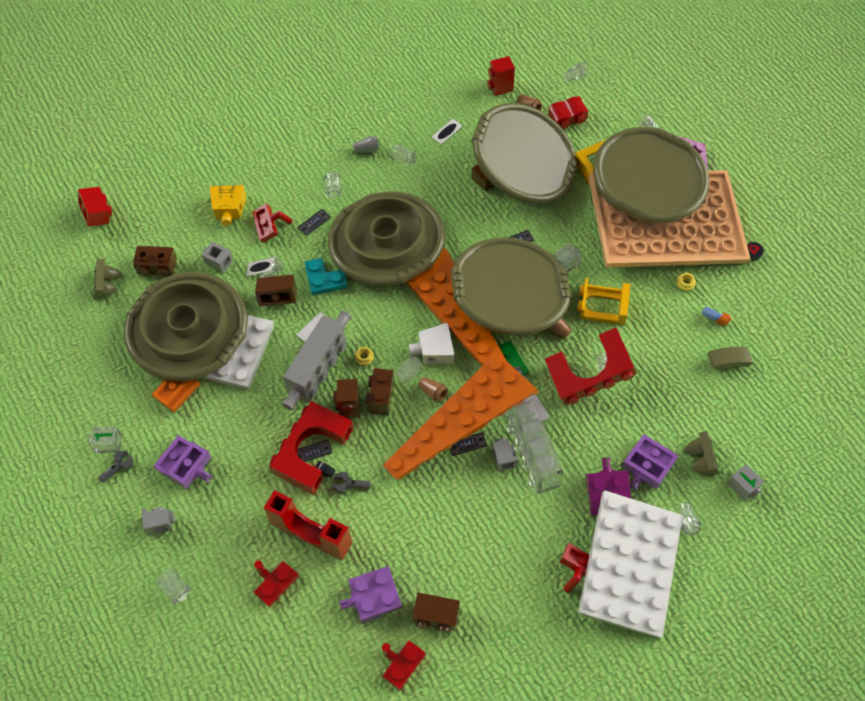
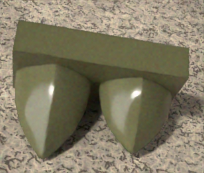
M97 258L93 291V299L101 300L102 295H109L118 290L115 285L104 279H114L122 275L116 268L105 265V259Z
M707 431L700 432V437L688 443L683 451L689 454L705 455L696 460L692 466L693 470L700 473L710 472L712 476L719 475L720 471L711 437Z

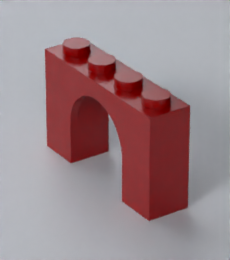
M617 327L598 335L606 352L607 361L604 369L594 377L580 378L574 375L563 351L545 358L560 399L565 405L575 404L585 396L590 397L601 389L612 388L615 386V383L622 380L628 381L637 374Z
M311 401L308 406L303 408L299 421L293 424L289 437L282 441L278 454L271 458L270 469L272 474L314 495L324 476L322 470L302 461L297 456L299 445L304 439L312 435H324L345 445L354 430L353 421Z
M276 490L273 491L263 507L271 525L343 561L353 543L348 526L332 518H329L325 526L303 515L295 507L292 498Z

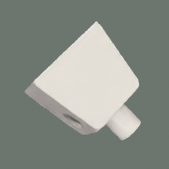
M448 323L420 331L418 333L419 343L409 344L410 356L421 354L424 364H454V351Z

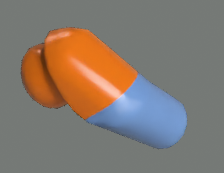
M707 306L702 311V315L721 326H726L731 321V316L728 313L720 314Z

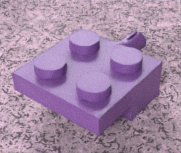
M643 434L622 465L623 469L628 470L634 476L630 483V488L632 489L633 487V490H637L640 483L645 482L658 489L679 455Z
M179 435L153 466L155 470L186 490L197 477L206 482H209V479L211 480L212 478L211 474L203 470L211 459L209 452Z
M389 566L348 579L351 588V598L339 601L341 610L354 606L358 611L362 624L402 608Z

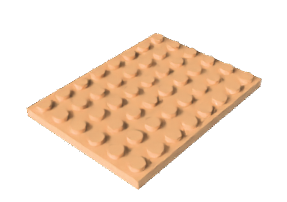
M708 171L709 190L702 205L690 216L670 223L641 222L611 207L600 193L594 179V174L590 173L589 183L605 267L749 263L751 259L728 171Z

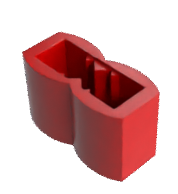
M575 96L565 101L551 104L548 108V115L562 129H565L571 124L583 123L588 117V110L581 97Z

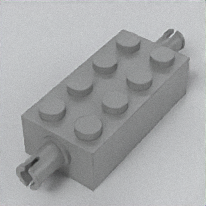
M341 311L336 320L323 315L284 374L283 378L288 396L282 405L286 409L293 411L299 399L309 403L311 398H315L319 385L321 382H325L329 369L335 366L339 353L343 352L347 346L344 328L351 319V315L347 312Z

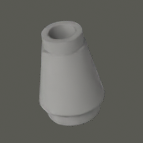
M371 135L353 143L355 153H371L379 150L377 136L372 137Z

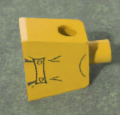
M244 185L210 186L211 203L215 219L221 220V225L230 226L232 219H240L246 201Z

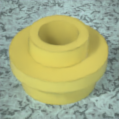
M683 273L678 277L677 286L681 290L690 291L695 287L696 280L692 274Z
M361 347L355 352V361L359 365L366 366L372 363L374 354L371 349Z

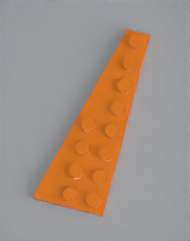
M443 248L440 256L431 268L405 283L442 324L448 323L449 331L481 366L496 352L505 359L491 331L471 320L454 301L451 269L454 262L447 249Z
M496 352L383 466L396 480H400L416 470L422 463L432 460L438 453L445 449L448 450L454 443L469 437L488 425V422L499 415L506 414L507 410L515 405L522 404L523 400L533 394L536 395L539 391Z

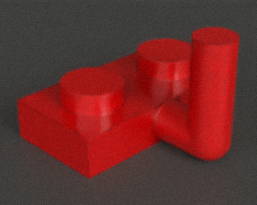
M267 203L252 212L259 240L263 243L278 235L275 225L276 220L281 219L288 225L293 221L292 218L281 211L272 214L271 207Z
M570 543L566 545L559 561L575 571L573 577L564 586V591L570 593L581 581L582 576L585 577L589 554Z
M257 560L254 563V567L265 580L254 591V594L270 608L294 583L299 574L284 561L270 573L263 563Z
M408 640L399 654L391 650L390 644L384 643L382 645L383 655L391 660L392 663L382 677L400 691L425 658L426 653L410 640Z

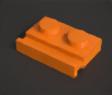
M195 379L188 381L165 380L152 393V396L175 413L200 386V382Z

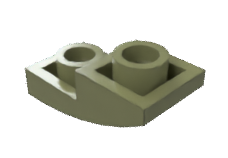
M726 347L711 350L707 353L713 369L730 370L732 366L750 367L753 363L747 347Z

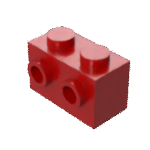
M510 56L491 60L490 68L488 69L489 80H487L489 90H492L494 96L512 92L514 88L515 67Z
M100 186L78 189V204L87 226L109 224L112 209L110 205H107L106 195L102 193Z

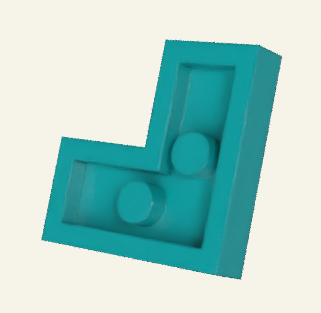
M322 258L304 261L312 296L348 288L345 274L342 271L337 270L325 273Z

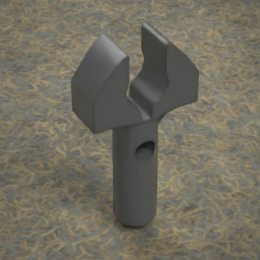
M127 451L116 452L113 455L115 459L114 464L98 477L99 480L104 483L119 469L130 470L134 462L133 457L130 456L125 462H122V459L129 455Z
M339 472L333 476L334 480L345 482L341 485L332 484L333 488L340 494H345L348 488H371L370 481L352 480L348 477V472Z

